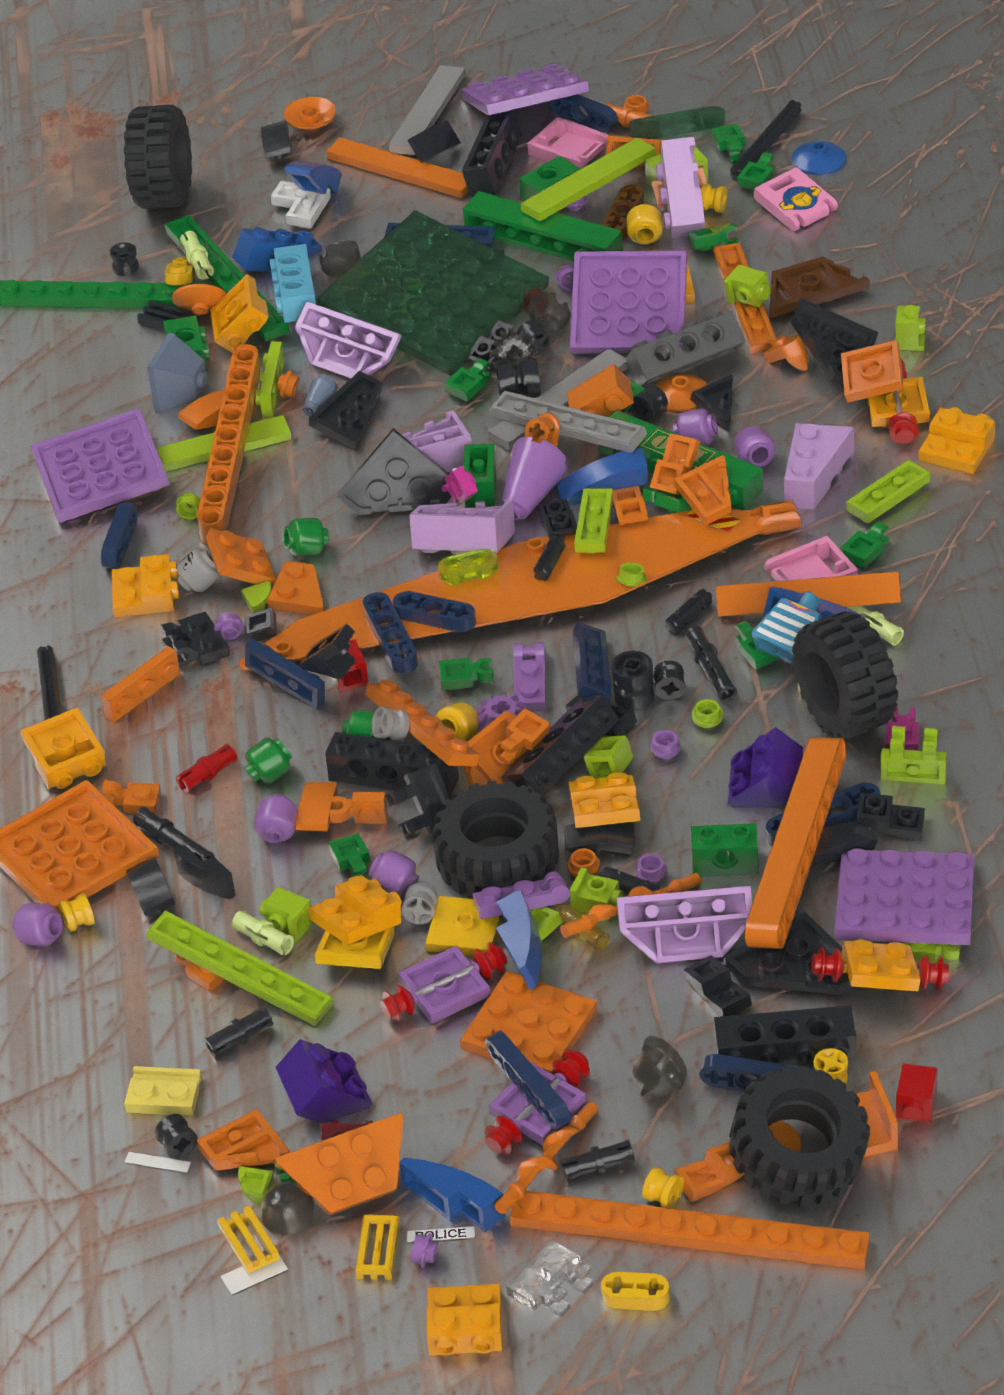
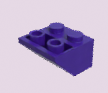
M775 727L767 734L760 735L753 744L743 751H738L730 762L728 804L732 807L779 808L786 803L803 758V747Z
M299 1039L275 1067L297 1116L318 1123H326L369 1109L372 1105L366 1091V1084L358 1074L354 1059L345 1052L339 1053L325 1048L319 1043L313 1044Z

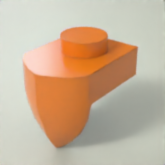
M799 334L789 338L785 335L776 338L770 343L772 347L763 353L768 364L786 358L795 368L802 371L808 370V351Z

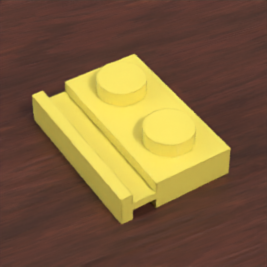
M134 1066L133 1077L130 1079L124 1102L126 1113L193 1116L199 1094V1084L202 1081L201 1069Z

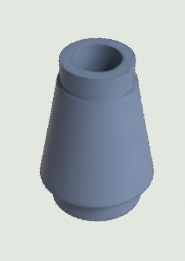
M320 375L318 378L313 379L302 408L303 412L310 417L337 392V383L325 375Z

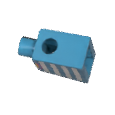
M805 592L799 603L787 598L780 599L751 633L756 649L793 664L794 654L792 653V646L795 643L794 639L803 626L822 619L821 614L816 611L821 603L820 598L811 592Z

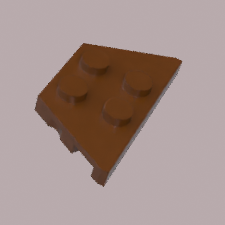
M823 256L772 271L769 304L770 317L773 318L795 311L800 298L817 305L870 289V279L866 276L858 279L850 275L849 268L837 265L832 260Z

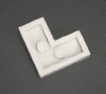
M280 181L271 195V204L290 208L285 215L287 225L312 228L331 198L330 188H327L326 194L301 190L292 182Z

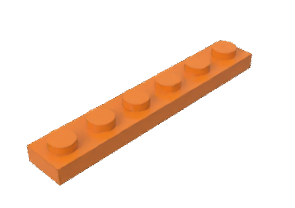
M381 680L380 683H367L365 695L379 707L389 708L392 712L396 709L405 710L410 721L408 732L448 766H477L479 754L469 746V743L456 736L454 730L444 726L438 717L432 716L426 711L425 706L414 701L410 694L405 693L398 687L397 683L389 680Z

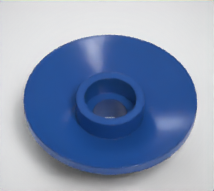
M826 141L805 143L799 146L792 154L793 165L803 173L811 175L833 173L839 170L846 161L844 150L840 146Z

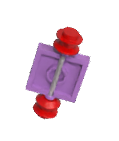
M491 942L487 943V951L485 952L478 948L474 949L472 962L468 961L457 946L452 947L399 972L398 976L401 985L396 986V994L391 995L388 991L383 992V1000L380 1001L382 1011L388 1019L393 1018L398 1023L401 1021V1013L403 1012L413 1016L415 1004H417L433 1024L489 997L490 987L481 976L489 980L492 978V970L495 969L499 973H504L507 957L500 946H495Z
M565 1050L562 1054L563 1060L557 1059L552 1064L555 1075L534 1063L532 1065L561 1097L572 1117L587 1103L586 1093L576 1087L580 1085V1078H587L590 1075V1068L587 1058L582 1053ZM513 1082L489 1104V1114L496 1118L494 1121L495 1127H486L484 1133L487 1146L495 1153L510 1154L513 1150L512 1144L519 1145L522 1142V1134L543 1145L547 1136L556 1131L545 1121Z

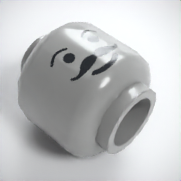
M208 548L193 549L177 565L178 582L187 591L204 592L221 576L218 574L211 551Z

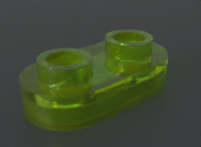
M479 549L449 556L442 559L438 564L440 579L451 585H457L461 582L478 578H487L494 574L499 567L497 554L490 549Z

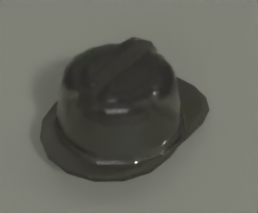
M648 1036L644 1040L641 1053L631 1069L634 1078L640 1084L638 1095L641 1097L650 1093L655 1097L663 1098L677 1088L682 1089L687 1076L686 1065L679 1053L669 1043L657 1036Z

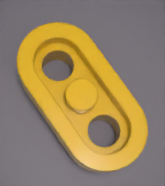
M185 257L173 258L172 262L167 264L164 271L165 283L168 285L192 283L195 275L193 265Z

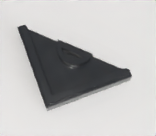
M732 375L693 391L690 398L699 408H704L709 414H714L717 423L725 430L729 429L731 422Z

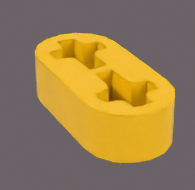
M612 1272L607 1274L601 1281V1296L604 1304L610 1308L656 1311L665 1308L669 1303L670 1288L667 1279L659 1274ZM615 1288H621L620 1293H613ZM652 1289L657 1290L656 1295H649Z

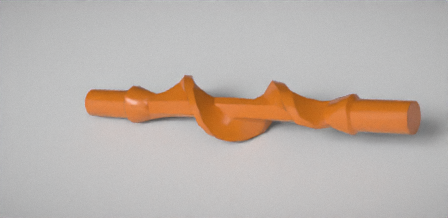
M694 873L679 880L674 879L666 887L654 892L645 886H637L630 891L627 897L684 892L701 885L702 881L700 875ZM595 905L589 910L588 914H583L581 918L561 925V934L567 938L582 931L591 930L599 921L617 916L618 906Z
M587 1102L576 1115H573L569 1126L560 1128L547 1136L543 1144L542 1156L526 1159L520 1164L516 1182L508 1186L506 1193L495 1204V1209L500 1214H506L518 1200L524 1197L528 1186L542 1170L547 1168L556 1171L559 1166L556 1162L557 1152L573 1135L584 1130L586 1124L598 1112V1106L594 1102Z

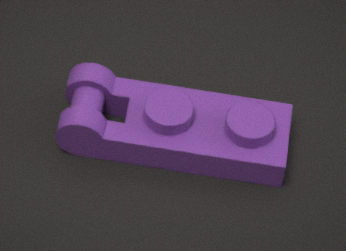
M535 642L534 646H523V643H514V696L517 695L519 701L525 702L527 710L531 712L546 711L545 642ZM524 658H535V660H524Z
M558 872L548 873L543 880L532 882L523 880L516 882L512 886L502 888L488 887L481 892L472 893L474 906L480 919L502 915L496 902L519 889L530 910L564 903L570 896L569 889L562 875Z

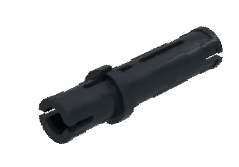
M701 627L690 628L685 633V639L693 650L692 656L695 662L702 666L720 701L727 702L732 700L737 694V689L732 684L719 661L715 645L709 643Z
M141 807L137 810V813L146 818L145 820L134 815L133 823L150 833L151 838L157 843H164L173 850L185 844L202 862L204 861L202 857L206 859L212 856L215 857L213 852L208 851L174 828V824L166 818L161 819L147 807Z

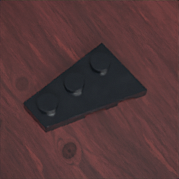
M359 370L309 417V426L356 450L382 392V382Z

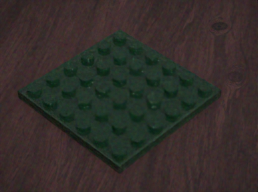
M414 210L316 298V305L400 334L402 337L396 347L397 349L452 376L468 362L466 357L472 351V347L480 335L487 338L498 320L507 324L511 322L549 286V277Z

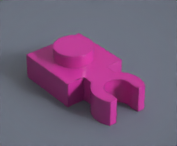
M463 466L453 470L444 479L447 484L442 486V491H448L452 497L450 503L462 504L478 491L474 477L470 472L465 471Z
M897 707L891 718L892 722L887 723L885 749H890L892 726L905 727L904 750H918L919 723L916 722V710L914 707H910L908 715L898 714Z

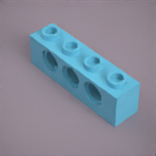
M306 244L273 248L275 259H270L277 313H283L284 323L298 321L306 302L316 305Z

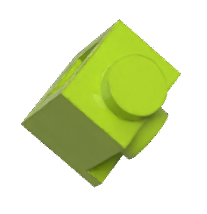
M738 264L723 281L727 300L730 304L738 301L760 307L771 294L767 273Z
M897 305L896 340L900 350L924 351L926 329L925 318H920V306Z
M626 735L603 736L584 756L589 775L595 779L606 778L609 774L616 772L623 773L633 758Z
M581 867L570 888L571 913L579 915L588 914L589 910L598 904L616 907L617 898L623 897V891L619 890V881L589 874L587 868Z
M277 887L269 897H266L259 908V914L264 916L265 920L272 922L274 928L287 935H291L294 938L295 944L314 923L309 919L308 907H311L310 899Z

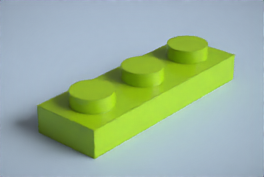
M271 342L269 352L264 353V371H260L259 376L261 388L256 389L255 395L256 405L261 406L262 417H274L279 393L277 383L285 365L282 342Z
M907 460L846 501V511L868 524L929 483L930 472Z
M613 488L583 489L574 542L575 553L593 554L606 551L614 499Z

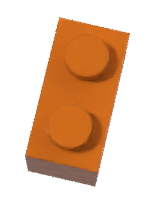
M615 364L610 365L567 392L570 408L605 417H610L616 410L621 411L634 403L631 381Z

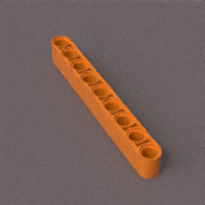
M249 344L237 346L232 353L197 512L200 539L206 545H208L206 535L211 528L220 531L228 530L260 376L258 350Z
M811 737L808 741L746 922L745 941L749 948L782 949L785 945L845 764L846 744L843 738Z

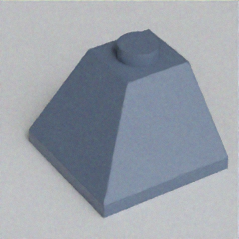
M168 333L147 367L155 412L161 413L197 400L202 390L208 385L209 375L205 372L204 360L174 333Z

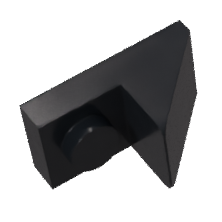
M346 623L314 644L299 666L307 671L328 677L344 678L355 662L354 657L347 652L351 647L348 642L355 631Z

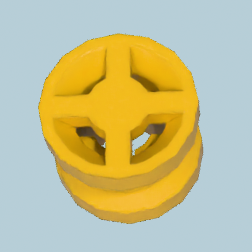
M704 183L701 188L703 210L714 209L716 213H723L728 197L727 187L719 186L715 188L711 184Z
M84 893L77 895L76 899L70 902L67 900L59 902L60 912L68 932L76 931L77 927L83 924L87 926L95 924L91 906Z
M829 1048L819 1051L815 1055L813 1060L814 1070L819 1071L820 1069L829 1073L834 1080L838 1078L845 1084L848 1083V1058L844 1052Z
M658 1166L654 1167L644 1182L642 1198L649 1202L658 1201L664 1208H674L681 1197L684 1188V1178L677 1174L667 1175L664 1169Z

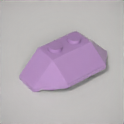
M306 302L295 326L311 365L351 379L359 370L367 375H371L389 363L402 337L398 333L310 302Z
M751 886L617 898L620 932L656 964L703 960L710 955L716 959L724 958L745 931L746 922L752 907Z

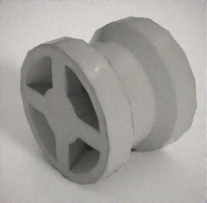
M379 707L372 718V733L376 738L385 739L389 736L394 741H402L407 736L409 730V716L405 710L396 709L392 712L389 708Z
M426 883L411 885L407 889L402 905V914L405 919L414 924L428 923L434 916L435 907L438 902L436 890Z

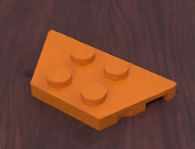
M505 711L468 741L469 746L479 754L477 766H463L469 787L478 783L479 786L487 785L488 781H497V784H505L501 776L528 750L523 746L518 757L510 766L500 760V755L505 751L500 747L501 743L507 738L506 727L517 717L516 715Z
M402 1112L276 1157L274 1159L275 1166L285 1171L297 1183V1186L305 1194L313 1197L317 1205L329 1216L393 1193L397 1189L403 1114Z

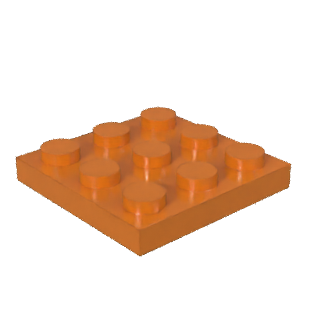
M506 971L461 1037V1049L493 1060L486 1048L485 1039L498 1031H502L531 1064L534 1063L555 1075L552 1067L553 1062L557 1059L563 1060V1052L573 1049L597 1012V1001L539 981L537 986L530 990L521 975Z

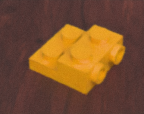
M248 274L210 310L215 343L233 353L237 346L244 345L253 332L259 331L269 317L266 301L258 296L256 281Z
M940 407L929 424V435L918 451V460L974 474L995 439V420H991L986 414L974 416L963 413L957 407H950L949 409Z
M170 554L140 557V566L112 569L114 618L174 611V599L179 598L177 580L173 581V579H178L177 562L171 561Z
M78 707L20 730L21 738L34 758L35 767L48 789L53 787L64 789L72 784L73 779L82 775L93 777L100 773L102 767L106 766L104 749Z
M616 772L609 774L606 778L595 779L592 776H582L577 778L576 781L569 782L575 828L640 821L633 775Z
M362 875L349 878L348 881L335 885L334 898H327L319 904L308 907L309 919L346 945H349L401 924L402 901L395 891L388 893L383 890L377 879L368 880Z
M500 1284L427 1288V1343L429 1355L448 1356L459 1353L502 1351Z

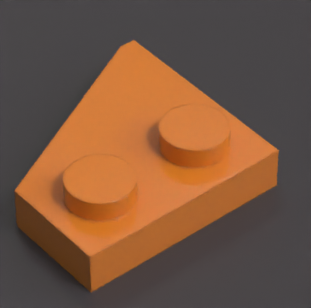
M724 455L674 479L675 488L705 525L731 513L729 483Z
M285 561L267 599L268 609L273 608V610L309 615L324 611L314 564Z
M257 1109L197 1139L199 1151L215 1171L239 1168V1166L249 1167L273 1164L276 1157L290 1153L289 1148Z

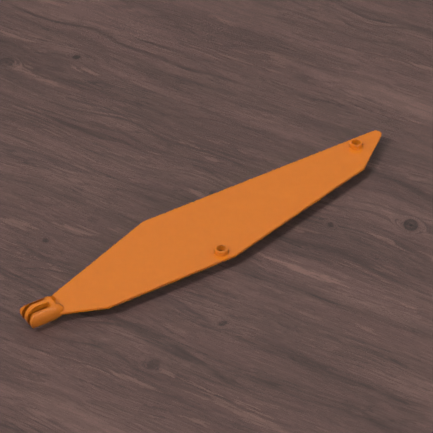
M792 500L761 505L754 510H731V513L728 515L741 521L728 532L685 516L691 511L687 510L679 513L649 517L648 520L641 522L609 525L605 552L593 554L575 553L574 542L576 534L563 536L566 546L550 577L545 581L534 578L533 568L547 545L548 536L542 538L534 537L501 548L494 555H481L379 592L387 594L392 604L393 598L404 591H413L468 603L475 609V627L602 604L752 536L795 530L801 527L802 522L796 505ZM628 562L642 565L644 567V575L647 577L644 584L639 583L635 587L619 583L616 576L620 571V566ZM364 597L296 620L263 645L269 646L273 651L292 661L303 660L314 644L346 623L355 631L350 640L356 639L360 649L379 646V643L365 617ZM432 610L428 613H437L441 610ZM401 619L410 639L453 632ZM385 622L379 625H389L392 622ZM391 640L388 643H395L401 640ZM243 658L239 662V668L241 670H250L245 667V658Z

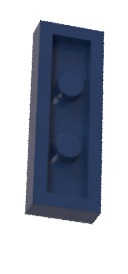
M253 638L245 645V667L315 709H318L325 703V681L321 680L319 676L311 674L298 666L294 661L286 659L273 651L269 646L263 645Z

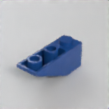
M255 227L254 229L242 228L232 258L245 271L269 272L271 271L270 259H275L273 248L306 244L308 255L321 251L322 246L316 241L313 234L303 230L297 233L284 229L270 231L260 227Z

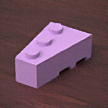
M694 137L661 140L660 164H656L657 180H662L663 188H660L661 205L666 204L667 213H663L665 229H670L672 239L688 237L687 232L705 228L702 194L697 177L698 163H695Z
M453 410L446 413V419L436 424L433 421L425 423L424 430L414 435L411 432L403 434L406 439L447 472L451 473L452 468L460 466L464 468L465 445L472 444V439Z
M811 423L795 424L784 477V501H794L796 508H816L829 490L830 482L843 471L842 466L847 459L851 460L854 456V427L815 425Z
M513 499L504 500L503 506L485 507V501L475 502V508L457 507V503L419 505L409 515L412 549H422L424 553L450 550L452 554H465L468 551H476L484 556L494 555L515 534Z

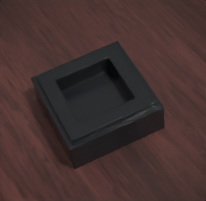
M273 608L244 616V637L247 642L252 638L260 641L277 635L276 613Z

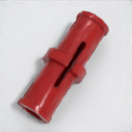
M225 744L207 757L202 756L197 759L196 764L176 776V782L181 790L183 789L185 793H188L207 779L211 781L217 777L218 772L236 762L238 759L237 754L229 744Z

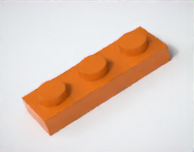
M169 646L165 647L103 693L101 699L105 718L115 723L179 675L180 669L176 650Z

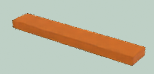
M341 137L326 150V157L329 160L462 199L469 192L463 173L427 162L421 163L419 160Z
M740 243L713 247V255L723 281L738 264L749 267ZM735 301L732 307L750 354L766 352L772 347L770 343L776 339L763 303L760 307Z
M900 571L716 586L718 617L764 613L771 587L800 593L811 592L820 599L843 607L902 602Z

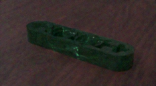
M708 106L634 119L629 123V136L631 138L657 139L722 127L725 125L726 111L722 107Z

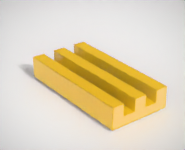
M250 1205L243 1207L244 1213L238 1214L237 1211L230 1213L231 1218L228 1220L224 1216L217 1219L221 1232L247 1274L280 1260L278 1250ZM244 1223H249L266 1250L267 1256H264ZM237 1227L257 1259L256 1261L251 1262L232 1228Z
M363 1216L355 1269L356 1279H364V1275H370L371 1279L378 1280V1275H384L385 1280H392L400 1227L399 1216ZM377 1224L372 1265H366L371 1225ZM390 1224L385 1265H380L385 1226Z

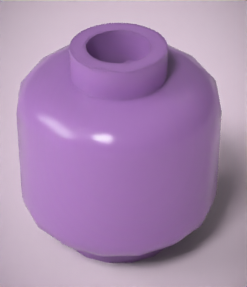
M704 408L682 412L678 416L677 424H673V433L701 441L700 444L708 446L712 444L714 437L718 435L717 421L714 414H709Z
M749 426L741 430L734 440V450L737 457L763 468L767 466L775 456L776 447L774 441L760 427Z
M274 794L262 799L257 805L254 822L256 833L270 843H279L290 839L296 829L298 813L296 805L289 798L280 794Z
M388 850L384 854L379 853L368 873V876L372 877V879L379 881L383 890L388 893L395 891L400 897L411 885L419 880V875L415 874L416 863L394 850Z
M27 903L17 910L12 921V927L20 943L30 946H48L60 936L63 929V920L57 909L50 904Z

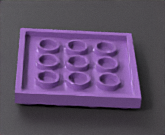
M557 63L546 64L542 66V70L535 72L532 69L521 70L517 72L518 76L509 78L508 75L496 76L492 82L484 84L483 81L471 82L467 88L461 89L463 100L487 115L589 92L588 82L564 67L558 66Z
M687 251L575 252L570 335L571 354L603 353L607 349H611L616 353H630L632 350L631 346L640 341L647 340L650 343L657 340L656 337L666 331L672 330V333L681 331V327L685 325ZM679 343L681 349L684 350V343Z
M140 408L31 445L59 523L170 485Z
M846 850V853L841 855L835 940L856 941L863 939L879 942L970 945L974 854H964L961 852L931 853L928 851Z

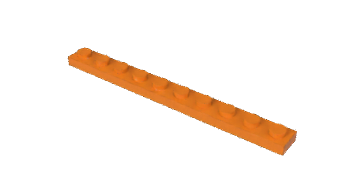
M525 1191L524 1197L512 1206L510 1214V1225L514 1227L865 1270L870 1244L869 1232Z

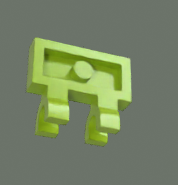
M892 726L890 749L882 748L881 780L945 784L947 752H937L938 729L925 728L923 751L904 750L905 727Z

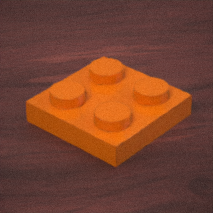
M897 340L841 353L844 395L847 403L904 389L900 347Z
M213 528L209 530L206 540L218 574L253 584L269 580L272 587L276 578L262 542L255 538L235 535L227 530L220 531Z

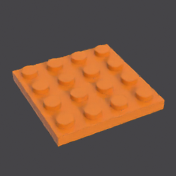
M88 780L81 782L0 828V868L35 903L50 904L57 909L59 914L61 913L59 908L60 901L67 900L70 902L75 900L77 895L83 893L88 898L126 876V870L159 857L158 847Z

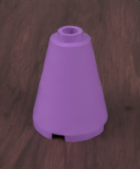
M533 437L519 438L512 448L500 506L504 505V500L513 499L514 520L527 518L565 475L568 466L565 465L567 460L565 455L548 441L542 440L541 443L532 442Z

